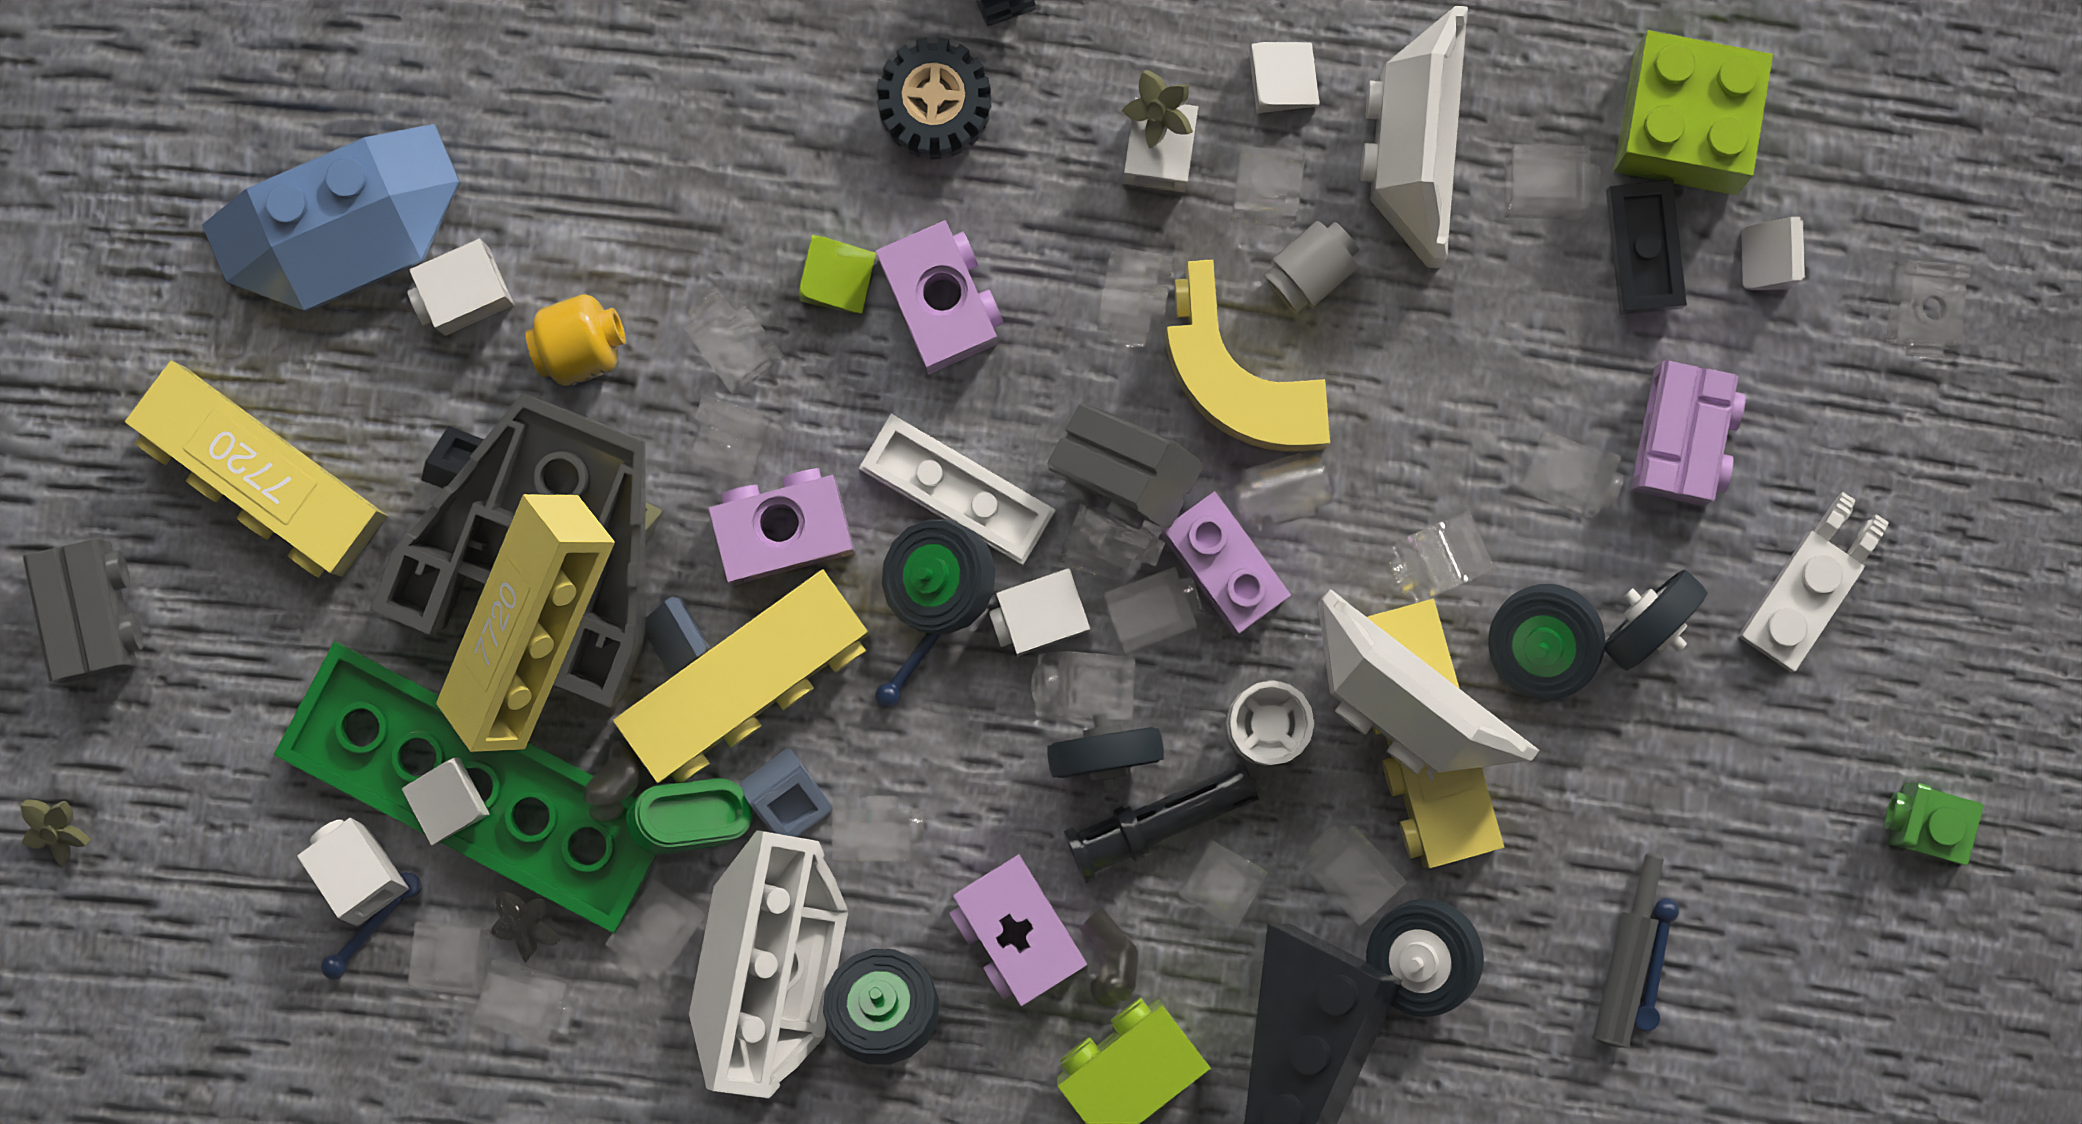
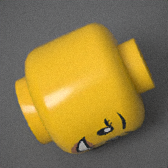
M582 294L538 310L533 319V328L526 331V343L531 360L542 378L550 376L557 384L572 386L613 371L618 361L617 346L626 343V336L620 317L613 307L604 310L594 297Z

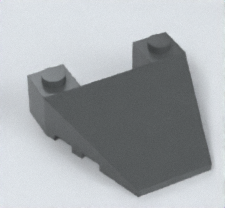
M522 393L472 453L471 459L434 499L431 503L432 506L409 533L405 534L392 550L370 611L427 634L445 629L466 576L486 584L523 494L578 495L615 543L553 685L611 707L623 699L646 641L645 441L527 393Z

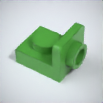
M1904 783L1902 792H1894L1886 810L1884 826L1886 829L1891 830L1888 845L1968 866L1984 804L1931 789V786L1925 784Z

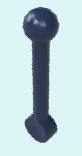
M926 633L890 683L882 684L877 688L875 699L881 707L892 708L898 704L900 689L941 634Z
M408 872L401 873L400 875L410 889L371 916L337 954L328 955L324 958L321 964V971L326 978L335 980L342 977L346 971V962L403 899L413 898L419 894L422 884L417 875Z
M1670 898L1659 900L1654 907V915L1658 919V926L1643 1004L1638 1006L1635 1025L1644 1031L1655 1029L1660 1022V1015L1655 1009L1670 924L1679 915L1678 904Z

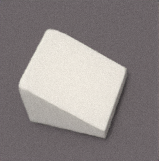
M1261 42L1251 44L1249 59L1257 114L1320 105L1312 43Z
M1800 217L1783 218L1750 225L1743 229L1741 233L1742 278L1745 289L1786 290L1792 288L1805 278L1803 220H1800Z
M452 758L402 788L431 846L490 815L460 758Z

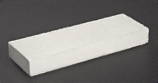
M893 414L889 416L859 467L860 471L942 519L958 522L975 531L985 544L1023 566L1055 513V509Z

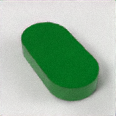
M718 778L651 787L631 803L627 811L626 822L628 831L638 846L651 853L667 854L728 845L747 831L752 821L753 812L751 805L744 796V790L739 785L730 780Z

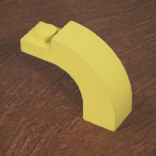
M1213 260L1188 261L1185 269L1186 279H1175L1174 285L1177 318L1189 317V325L1169 326L1165 332L1166 348L1171 368L1186 397L1210 423L1222 432L1249 445L1277 451L1326 449L1330 444L1325 379L1273 382L1258 378L1241 368L1227 352L1220 336Z

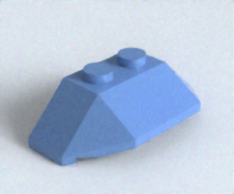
M435 124L361 138L248 187L204 222L202 226L227 283L304 312H309L423 262L442 224L451 199L454 198L461 182Z

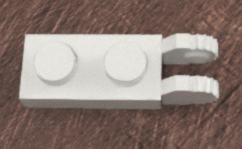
M1844 492L1840 493L1815 530L1805 534L1738 636L1789 672L1797 670L1865 568L1862 562L1873 551L1889 523L1877 514L1871 520H1867L1847 553L1830 543L1831 537L1852 513L1853 505L1856 501Z

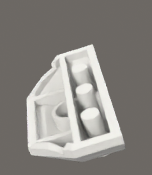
M1454 6L1389 60L1380 75V81H1369L1367 92L1366 119H1377L1375 144L1364 143L1360 179L1361 181L1371 182V202L1429 268H1441L1447 260L1468 12V7Z
M1331 589L1318 602L1329 691L1332 696L1341 702L1335 712L1361 733L1366 735L1371 727H1374L1393 743L1387 749V753L1407 769L1418 775L1423 767H1426L1432 773L1502 765L1532 761L1539 752V749L1513 731Z
M757 830L713 888L689 1011L706 1088L709 1090L770 1098L780 1087L779 1082L794 1071L825 1036L827 1025L823 1015L825 989L838 968L848 909L835 878L823 859L825 855L819 841Z

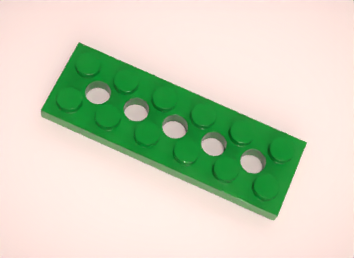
M334 641L273 755L425 834L402 791L403 787L421 776H414L405 769L402 762V753L406 745L411 741L420 738L427 740L433 746L436 753V761L431 770L452 758H460L467 771L473 768H480L487 772L493 784L491 796L484 803L490 815L440 841V843L606 930L617 933L658 855L638 846L628 831L626 822L627 811L636 797L529 741L526 748L520 750L470 752L436 704L439 694ZM367 709L377 717L379 733L371 744L359 747L349 740L346 733V723L354 712ZM531 797L544 802L549 810L547 827L541 833L534 836L523 833L515 822L516 808L523 800ZM585 827L597 829L606 840V852L603 858L593 865L580 863L574 857L571 850V842L574 835Z

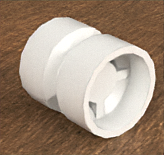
M1272 680L1256 683L1238 694L1228 708L1225 726L1228 741L1238 755L1250 763L1268 766L1286 763L1303 752L1311 740L1314 719L1312 708L1303 693L1290 684Z

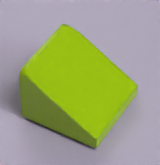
M813 234L798 293L800 301L863 315L876 253Z

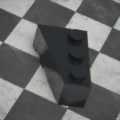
M1268 923L1244 1124H1337L1401 985L1402 979L1292 924Z

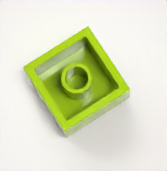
M1647 30L1633 53L1613 172L1657 181L1673 180V184L1737 196L1754 175L1773 54Z
M1140 997L1111 1019L1112 1026L1116 1030L1098 1045L1088 1037L1059 1060L1061 1062L1060 1066L1064 1071L1057 1076V1086L1086 1124H1140L1211 1068L1161 1001L1157 998L1147 1006Z

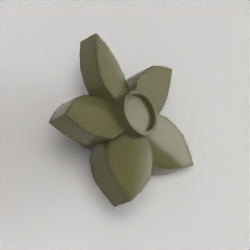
M1149 70L1143 71L1138 85L1141 98L1131 101L1121 111L1131 120H1147L1145 135L1149 149L1164 139L1167 128L1176 134L1186 135L1192 133L1193 131L1187 117L1177 109L1184 105L1188 99L1189 84H1175L1167 87L1160 76Z
M26 799L20 805L23 819L31 827L26 832L22 844L33 849L49 845L52 855L61 868L70 859V846L83 847L92 840L80 829L68 825L73 820V810L67 801L59 802L52 808L42 801Z

